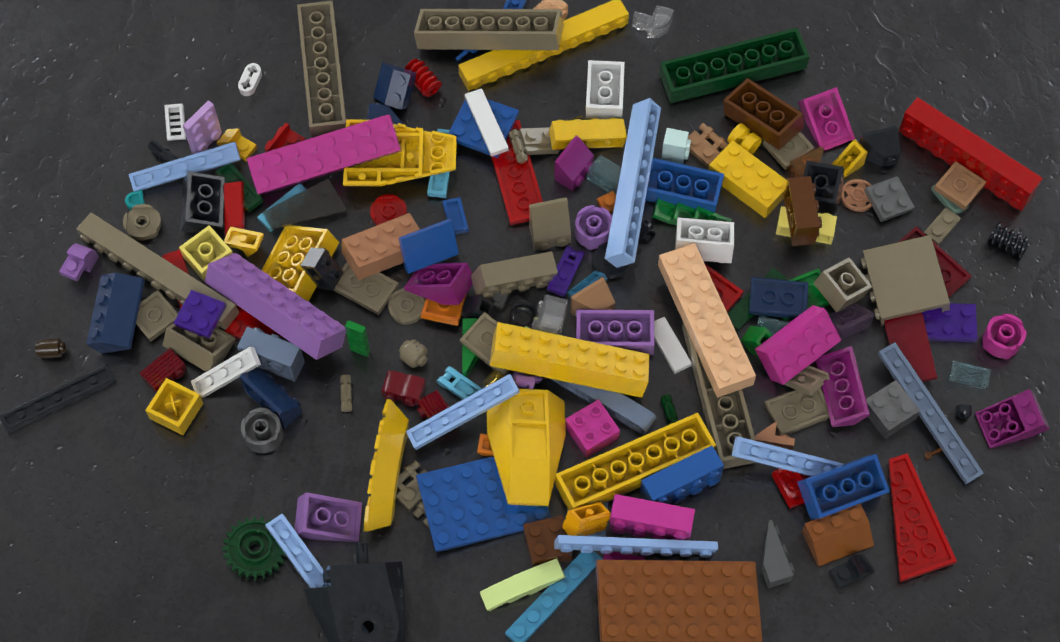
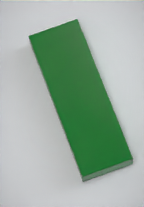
M350 320L347 321L345 329L350 350L368 357L370 347L366 327Z

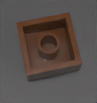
M562 515L523 524V533L532 568L556 558L560 563L572 560V551L562 552L561 549H555L554 541L558 535H567L562 527L564 523Z

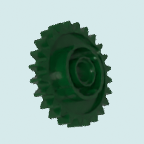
M253 516L252 521H249L245 517V523L238 520V527L232 525V532H226V536L229 539H223V544L227 545L222 547V551L225 552L223 558L228 560L226 562L227 567L232 566V573L238 571L239 577L246 574V580L253 576L254 580L257 581L259 575L263 579H265L266 573L272 576V569L279 571L278 564H284V560L281 557L287 556L266 528V524L271 519L264 522L263 516L259 521ZM259 545L260 549L258 551H251L250 547Z

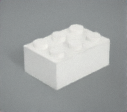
M588 60L585 119H622L625 62Z
M678 218L675 250L695 243L703 262L732 263L734 222Z

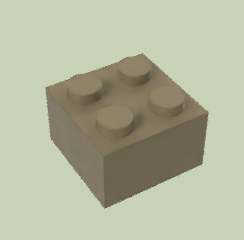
M850 257L824 270L814 282V285L836 313L861 300L873 287Z

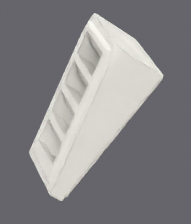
M183 104L164 105L167 141L186 140L183 128L185 123ZM180 112V115L170 116V113ZM171 119H180L178 122H170ZM181 125V128L171 129V126ZM171 132H181V135L171 136Z

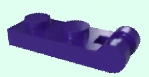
M567 245L557 266L558 274L550 281L547 287L548 291L565 297L584 258L585 252L581 250L578 252L573 250V247Z

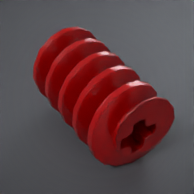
M413 59L405 66L404 69L417 73L414 85L421 91L423 96L430 97L441 88L442 82L438 81L437 76H433L434 73L429 71L430 68L425 66L424 61Z

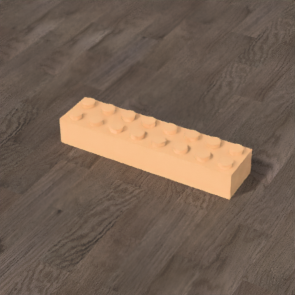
M693 243L659 255L658 267L717 398L754 385L755 372L696 244Z

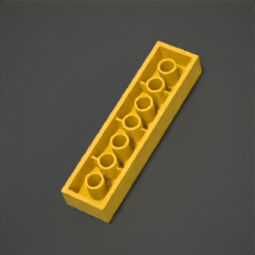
M500 322L497 323L493 335L490 366L641 398L648 384L649 354Z
M695 413L555 474V485L568 510L596 502L604 504L613 500L615 494L624 495L640 488L641 480L710 446L716 449V443L699 413Z

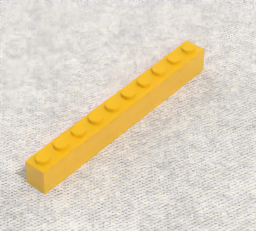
M612 0L564 20L559 50H493L459 64V75L468 91L478 89L482 85L494 82L500 77L511 75L519 69H525L531 64L542 62L550 56L562 53L564 50L575 48L583 42H589L595 37L606 35L614 29L624 27L628 24L629 13L621 0Z

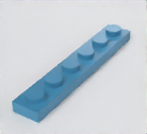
M594 551L591 553L581 552L563 571L565 578L550 585L505 632V635L512 642H526L596 569V561L603 559Z

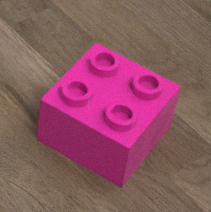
M600 400L593 402L565 420V428L586 458L620 438V429Z

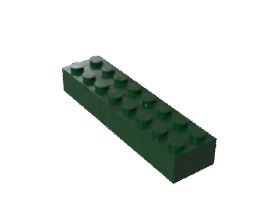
M797 27L660 62L659 75L670 103L737 87L747 78L756 82L807 69L810 56Z

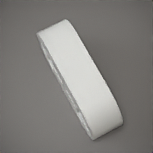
M248 64L244 69L238 83L239 91L243 96H251L259 84L262 72L258 64Z

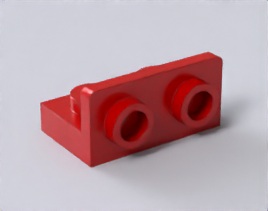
M285 123L283 127L277 130L274 138L267 142L265 152L306 139L292 131L289 124Z

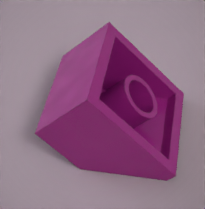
M577 135L556 159L554 180L572 191L576 186L579 187L582 184L586 173H590L595 165L594 155Z

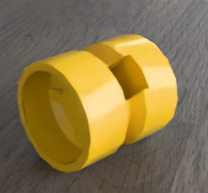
M743 123L738 124L727 139L728 143L733 140L751 154L758 149L762 142V138L754 132L750 133V129Z

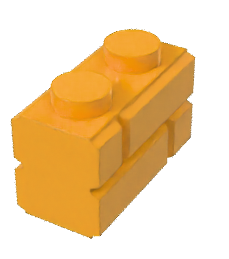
M601 502L592 503L568 510L562 527L570 536H588L604 531L611 514Z

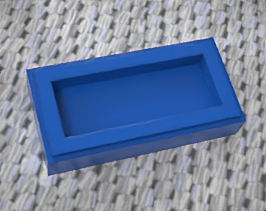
M461 197L443 200L442 204L446 220H452L455 235L469 232Z

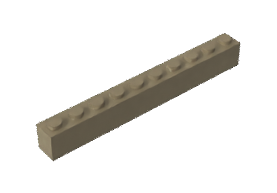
M90 213L78 226L79 238L84 243H91L98 252H105L115 263L117 261L122 263V266L127 271L131 272L133 270L138 277L150 281V284L155 289L164 290L165 294L173 300L175 298L178 299L182 306L191 290L224 302L227 306L216 328L221 327L226 330L239 314L238 308L234 303L95 214Z

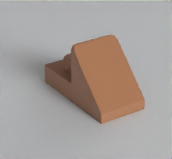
M774 422L755 436L758 442L793 450L795 438H790L788 435H775L777 422Z

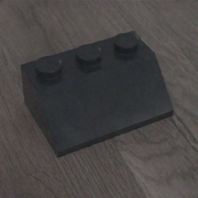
M187 172L182 188L180 231L198 234L209 225L213 230L222 229L225 177Z

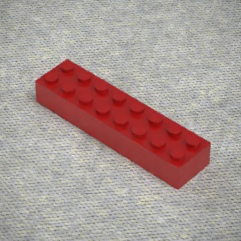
M917 97L904 113L899 131L905 137L911 138L920 147L926 148L934 156L943 159L950 166L955 161L986 181L983 188H987L998 198L1004 199L1013 208L1023 211L1034 197L1043 179L1042 177Z

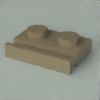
M550 127L522 128L519 130L526 155L559 153L560 150H552L549 135Z
M808 365L784 385L811 396L824 384V380H829L830 378L827 372Z

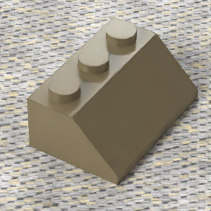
M173 323L166 328L163 346L167 349L170 348L177 355L207 372L223 362L236 338L215 327L208 339L177 327Z

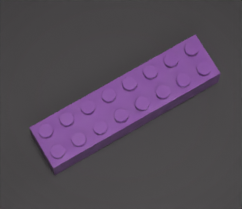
M233 253L208 264L205 278L207 285L316 360L342 348L346 329L343 325L240 255Z

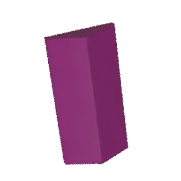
M850 346L816 359L817 368L827 372L830 378L823 381L822 388L832 427L855 425L870 416L853 347Z

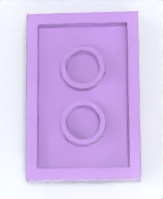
M209 100L183 124L192 154L206 151L208 146L213 141L218 140L222 133L214 104Z

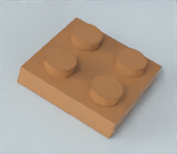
M955 161L935 185L934 190L965 210L985 186L986 181Z

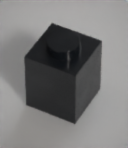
M481 294L466 297L461 315L465 318H480L485 312L491 316L494 302Z

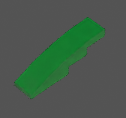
M661 199L656 200L652 213V218L677 226L678 218L731 222L732 220L699 206L694 209L681 203L674 205Z

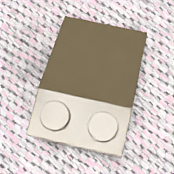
M567 197L529 205V231L534 251H544L555 246L563 247L571 243Z

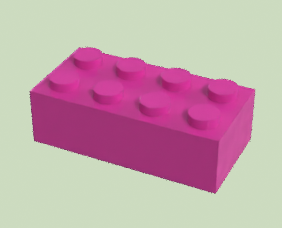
M812 305L758 346L755 351L770 380L784 385L839 343L841 339L826 309Z
M615 494L609 530H613L616 534H633L636 538L650 537L652 539L689 540L695 509Z

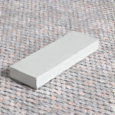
M662 317L654 321V340L674 374L691 367L690 359L666 318Z

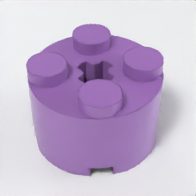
M595 205L586 206L578 212L575 220V237L586 249H598L599 245L608 242L612 222L610 212L603 207H595Z

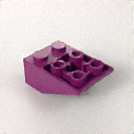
M1030 389L975 413L989 448L1030 438L1050 429L1039 402Z

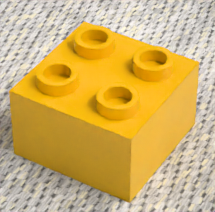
M166 378L145 411L149 419L184 435L202 407L203 401L200 394Z

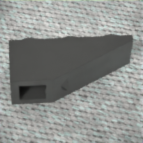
M769 520L767 525L761 567L768 588L791 582L793 574H795L793 564L788 562L786 557L788 555L786 546L780 542L779 528L777 525L774 526L772 520Z

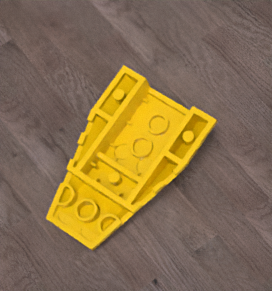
M346 119V127L369 120ZM394 124L402 152L350 168H344L343 186H384L456 170L457 137L436 131H424L423 128L418 127L416 129L406 127L405 124Z

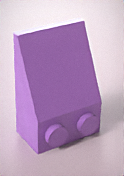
M306 492L298 497L295 531L300 538L359 542L362 502Z

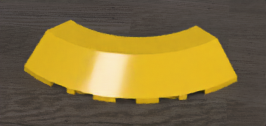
M391 399L386 400L382 412L385 417L380 420L374 449H377V451H375L371 463L370 475H372V478L369 480L367 493L371 494V496L368 497L363 531L367 532L390 526L394 518L398 479L403 452L408 438L406 431L409 427V419Z

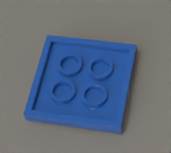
M465 99L448 134L457 137V144L490 155ZM487 99L506 141L519 115V110Z

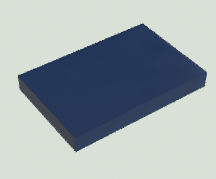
M751 277L749 314L795 319L807 310V282Z

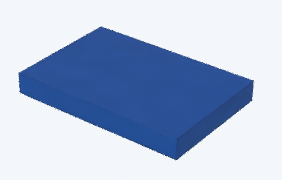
M450 219L398 238L405 271L408 274L459 255L453 223Z

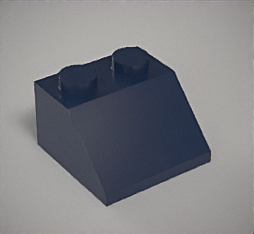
M382 62L373 97L383 104L401 110L408 108L417 73Z

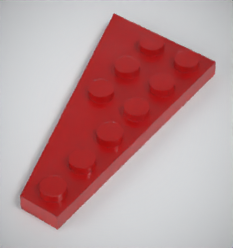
M908 453L889 459L888 467L899 581L903 582L955 564L957 562Z

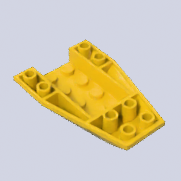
M519 389L520 393L487 411V435L508 505L548 506L566 436L564 400L549 390Z

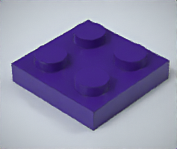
M191 290L174 324L177 327L209 339L227 305L222 301Z

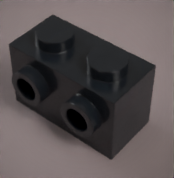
M311 247L300 265L319 289L333 291L344 273L325 248Z

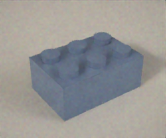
M247 327L237 346L239 353L248 347H254L261 363L257 368L294 382L305 363L302 350L290 341L282 340L281 337L275 334H265L259 328L252 329Z

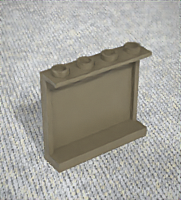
M931 235L863 250V258H860L862 268L866 269L868 273L865 275V278L873 286L869 294L871 302L876 303L877 308L874 309L876 320L880 319L881 326L884 325L885 320L937 308H941L942 312L950 310V301Z

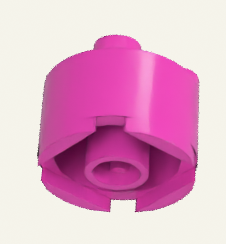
M1011 314L993 317L983 333V348L998 358L1009 359L1014 356L1026 338V329H1024L1022 321Z

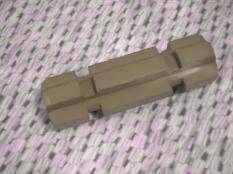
M513 129L509 132V137L514 153L517 154V162L523 164L528 158L522 139H520L519 131Z
M341 375L342 412H351V376Z

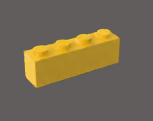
M617 118L552 121L549 129L552 150L565 149L576 135L587 148L623 147L627 139L624 119Z

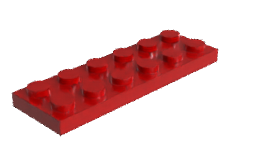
M520 120L515 121L512 130L516 129L519 131L522 129ZM508 136L506 143L509 151L501 153L498 158L493 156L491 158L510 225L528 222L529 205L543 202L530 155H527L528 160L523 164L518 163L516 160L517 154L514 153L510 137Z

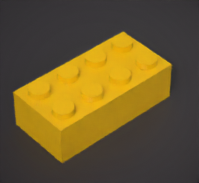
M733 140L709 164L708 170L724 174L722 187L764 218L784 199L787 180Z

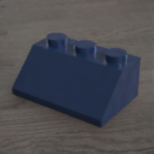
M256 369L240 376L244 391L262 408H267L279 417L281 426L284 429L302 414L301 403L294 396L291 398L286 394L287 390L281 384L277 385L274 383V378L268 372L264 373L260 369Z

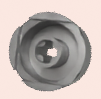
M267 408L254 409L242 420L241 432L246 445L251 451L268 453L280 447L283 439V429L279 417L271 412V410Z

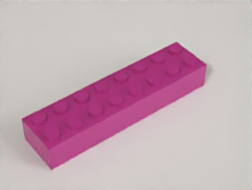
M388 114L246 159L257 194L263 195L331 174L344 168H350L402 152L391 115Z

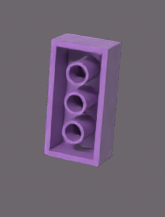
M577 310L576 339L654 355V310Z

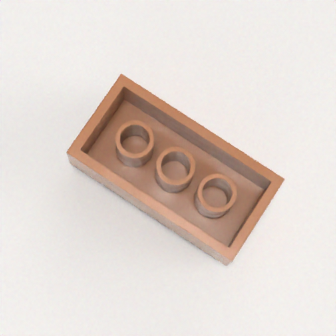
M408 213L342 239V254L359 281L404 263L398 238L420 229L411 214Z

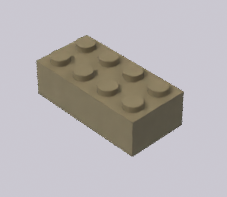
M551 251L482 264L471 275L476 295L481 294L486 298H491L497 293L507 295L512 293L513 290L522 292L529 290L533 286L543 288L553 280L558 271Z

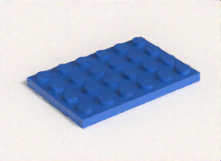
M494 456L416 475L435 553L522 532L523 524L551 518L548 506L508 505Z

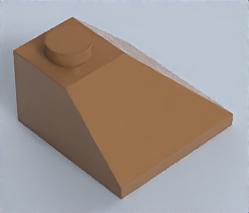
M603 277L571 296L570 313L572 316H577V310H615V301Z

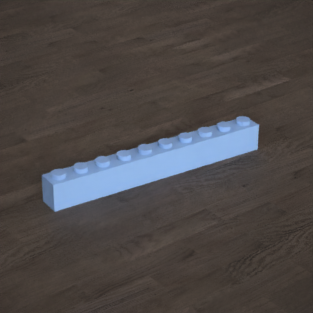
M650 98L635 103L632 106L605 259L616 268L635 262L661 107Z

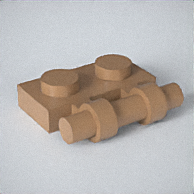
M702 123L699 129L703 133L700 135L697 131H694L688 136V139L691 140L690 153L708 168L709 164L720 154L718 150L720 148L724 150L728 144L723 137H719L714 132L711 126L708 127ZM710 138L715 143L711 145L707 139Z

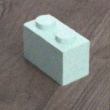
M667 128L661 160L683 164L684 159L688 160L691 140L688 139L689 132Z

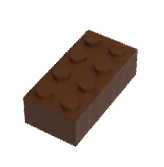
M748 78L723 100L724 114L739 124L743 123L752 133L754 132L778 150L784 147L804 128L803 113Z

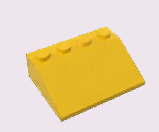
M285 225L261 271L267 273L270 277L309 302L316 284L300 265L311 247L325 248L332 257L339 241L328 229Z

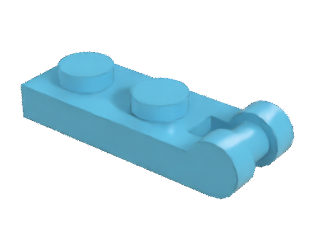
M450 366L446 368L445 374L436 380L441 387L446 388L461 400L482 390L481 387ZM451 378H454L455 380L452 383L449 382Z

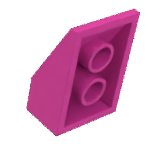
M837 87L798 101L800 110L804 114V120L821 152L855 139Z

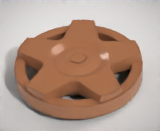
M853 179L845 183L841 196L843 205L856 212H864L871 208V203L866 205V202L870 201L864 192L865 188L871 186V184L862 179Z

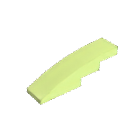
M556 558L498 582L480 591L486 609L491 611L507 602L512 603L527 594L532 595L565 578V574L559 560Z

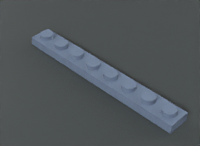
M893 343L879 351V357L893 378L897 380L919 408L920 412L918 415L965 485L984 474L897 344Z

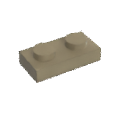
M945 208L924 233L927 236L931 235L932 241L939 246L960 222L961 218L948 208Z

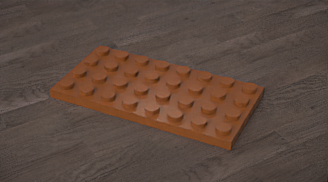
M596 561L600 642H762L755 562Z

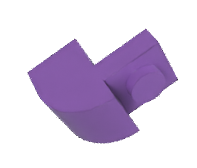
M75 243L66 252L68 257L59 273L62 276L78 281L84 270L87 272L92 270L99 256L95 250Z

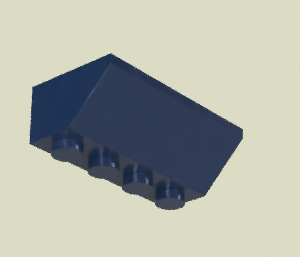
M120 273L101 275L86 345L101 354L131 349L145 279Z

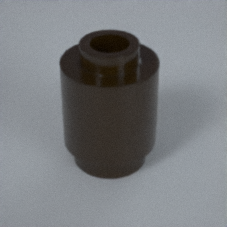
M61 338L40 340L35 345L37 357H42V359L62 357L63 353L66 352L65 342H62Z

